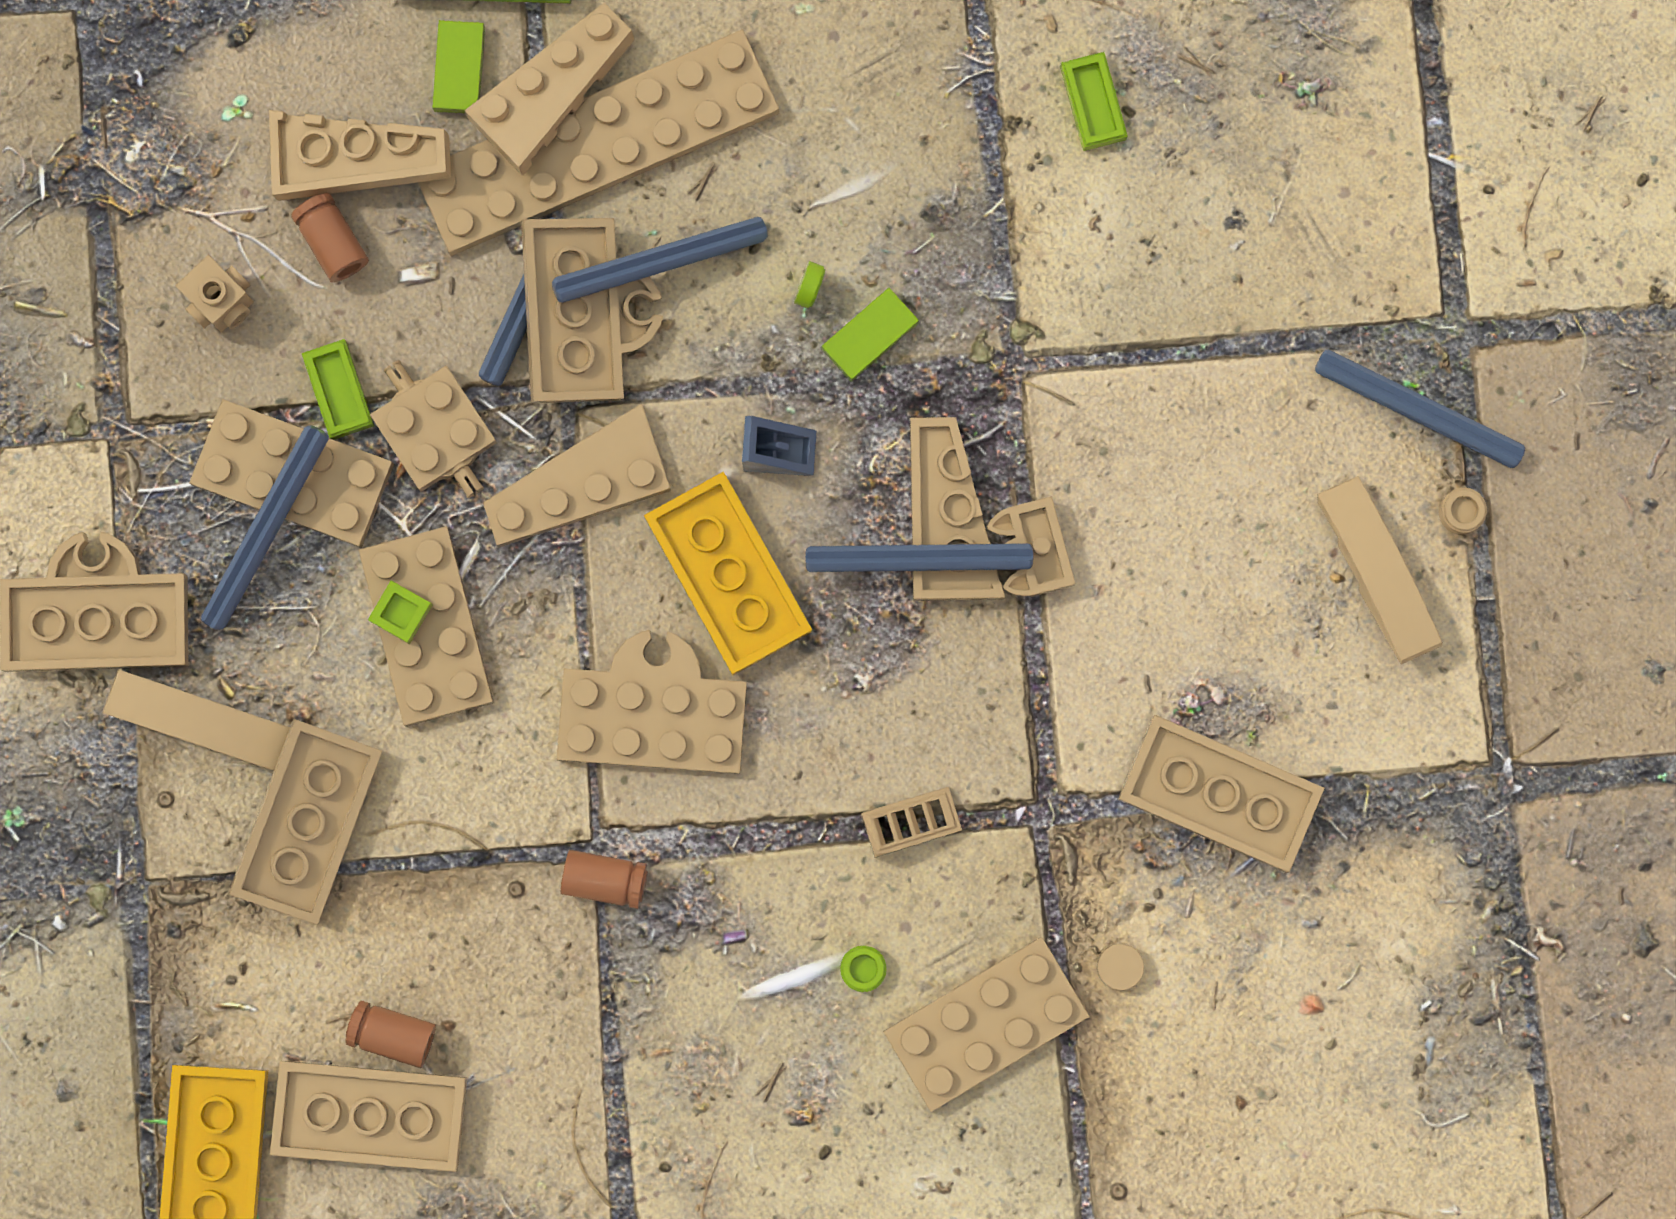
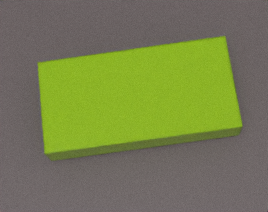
M439 20L432 105L434 112L466 114L464 110L480 99L485 36L484 23Z
M1105 52L1062 62L1060 69L1083 151L1126 141L1128 135Z
M887 288L824 343L821 349L852 382L919 324V320L890 288Z
M342 339L301 353L329 438L335 440L374 427L375 425L370 416L371 413L347 341Z

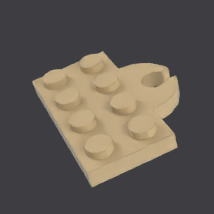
M614 218L524 219L521 222L531 403L621 401L624 399L622 355L635 352L651 341L661 326L663 316L655 314L644 321L634 319L628 309L629 301L633 297H642L650 303L662 299L658 287L649 276L570 301L558 302L552 288V281L556 277L616 259Z
M81 532L73 535L61 543L50 558L46 578L0 579L1 671L22 672L189 666L188 575L184 573L141 575L139 561L130 547L113 535L105 532H100L99 541L105 548L104 560L97 566L88 567L82 558L83 551L89 543L87 534Z
M642 631L625 640L614 654L610 672L564 668L556 760L740 774L747 682L702 679L700 662L691 646L678 635L669 631L665 639L671 651L669 660L660 666L651 665L646 661L644 655L647 645L652 641L651 631Z

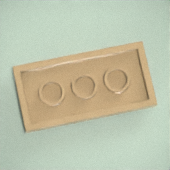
M222 399L189 484L260 510L300 437L303 428ZM329 438L285 520L362 548L394 463Z
M445 526L359 549L373 609L391 580L433 604L410 644L378 627L403 726L408 727L493 704L494 700L449 528Z
M1154 715L1118 800L1285 873H1290L1325 788Z
M293 719L228 894L318 925L382 750Z
M1039 937L883 1032L928 1109L932 1112L1090 1016L1044 939Z
M280 1061L270 1155L457 1172L467 1077Z

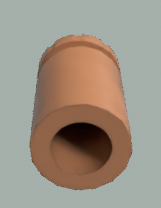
M323 193L303 202L292 212L291 217L293 221L299 226L300 232L330 282L342 281L367 265L369 262L367 255L339 208L335 205L331 194Z
M569 849L560 892L562 895L621 906L628 903L629 908L638 909L645 893L648 871H646L647 864L637 862V865H634L632 861Z
M361 1000L351 1015L346 1031V1045L354 1048L359 1045L361 1050L422 1068L432 1046L436 1024L380 1006L370 1007V1003Z

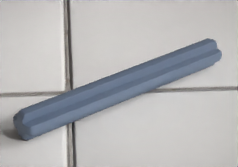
M754 217L561 275L552 281L554 295L558 302L563 303L763 242L768 237L767 228L761 217Z
M1325 350L1316 364V373L1509 468H1515L1524 456L1525 446L1331 350Z
M312 425L306 426L303 429L201 615L202 622L207 626L220 631L228 624L329 440V436L323 430Z
M1028 543L810 546L806 549L805 558L806 569L809 572L1030 569L1032 567L1033 548Z

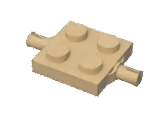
M401 361L393 362L392 364L401 376V379L397 377L390 365L384 369V372L398 392L390 402L371 413V418L420 492L439 480L455 477L467 498L475 496L466 480L469 479L477 493L481 492L484 487L480 484L469 466L472 465L478 455L497 444L495 438L447 366H444L425 379L413 382Z

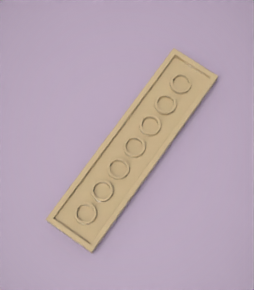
M739 30L585 97V101L575 113L569 112L556 128L558 134L547 147L542 146L531 159L532 166L523 176L488 140L451 155V178L418 182L450 256H454L521 226V222L524 219H539L780 114L779 107L744 30Z

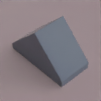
M745 416L742 454L743 472L814 475L817 430L755 416Z

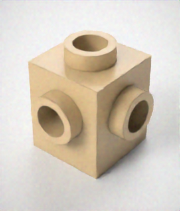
M209 254L175 285L191 302L185 310L204 329L212 323L221 333L227 327L234 329L240 325L250 313L248 307L254 303L245 292L251 286L248 281L232 265L224 271Z

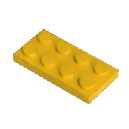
M724 471L644 515L732 676L813 632Z
M172 1065L160 1219H257L269 1070Z

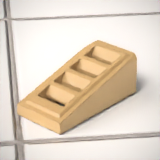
M949 787L861 813L874 858L962 831ZM936 800L940 802L947 825L940 828L937 826L930 802ZM920 805L922 806L929 831L920 833L913 807ZM901 811L905 813L912 835L904 839L895 814ZM887 816L894 842L888 844L885 843L878 818Z

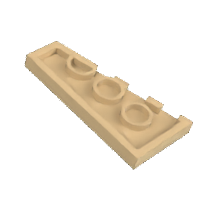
M956 417L910 418L912 545L990 544ZM997 570L913 571V601L1005 599Z

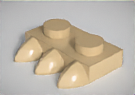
M1052 496L1001 510L990 520L987 525L988 530L998 535L1014 536V539L1009 540L1005 544L1028 543L1033 548L1032 567L1030 569H1020L1012 574L1005 582L1004 590L1014 595L1034 597L1072 587L1076 584Z

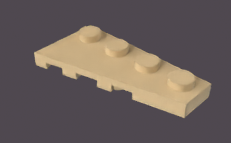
M605 3L601 4L464 110L468 120L523 176L532 166L531 159L542 146L547 147L558 134L556 128L569 112L575 113L585 101L583 95L595 81L600 82L635 40L632 30Z
M269 110L272 196L278 201L317 196L323 193L334 194L451 178L449 134L444 129L388 123L386 126L368 124L365 120L348 119V121L325 119L320 115L305 114L304 116L287 115L284 111Z
M642 403L483 502L498 548L671 491Z

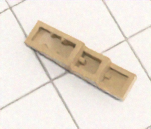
M1359 476L1317 494V503L1338 538V548L1359 583V592L1399 663L1404 664L1441 647L1442 640L1424 600Z
M119 669L102 711L104 714L273 771L290 730L288 726Z

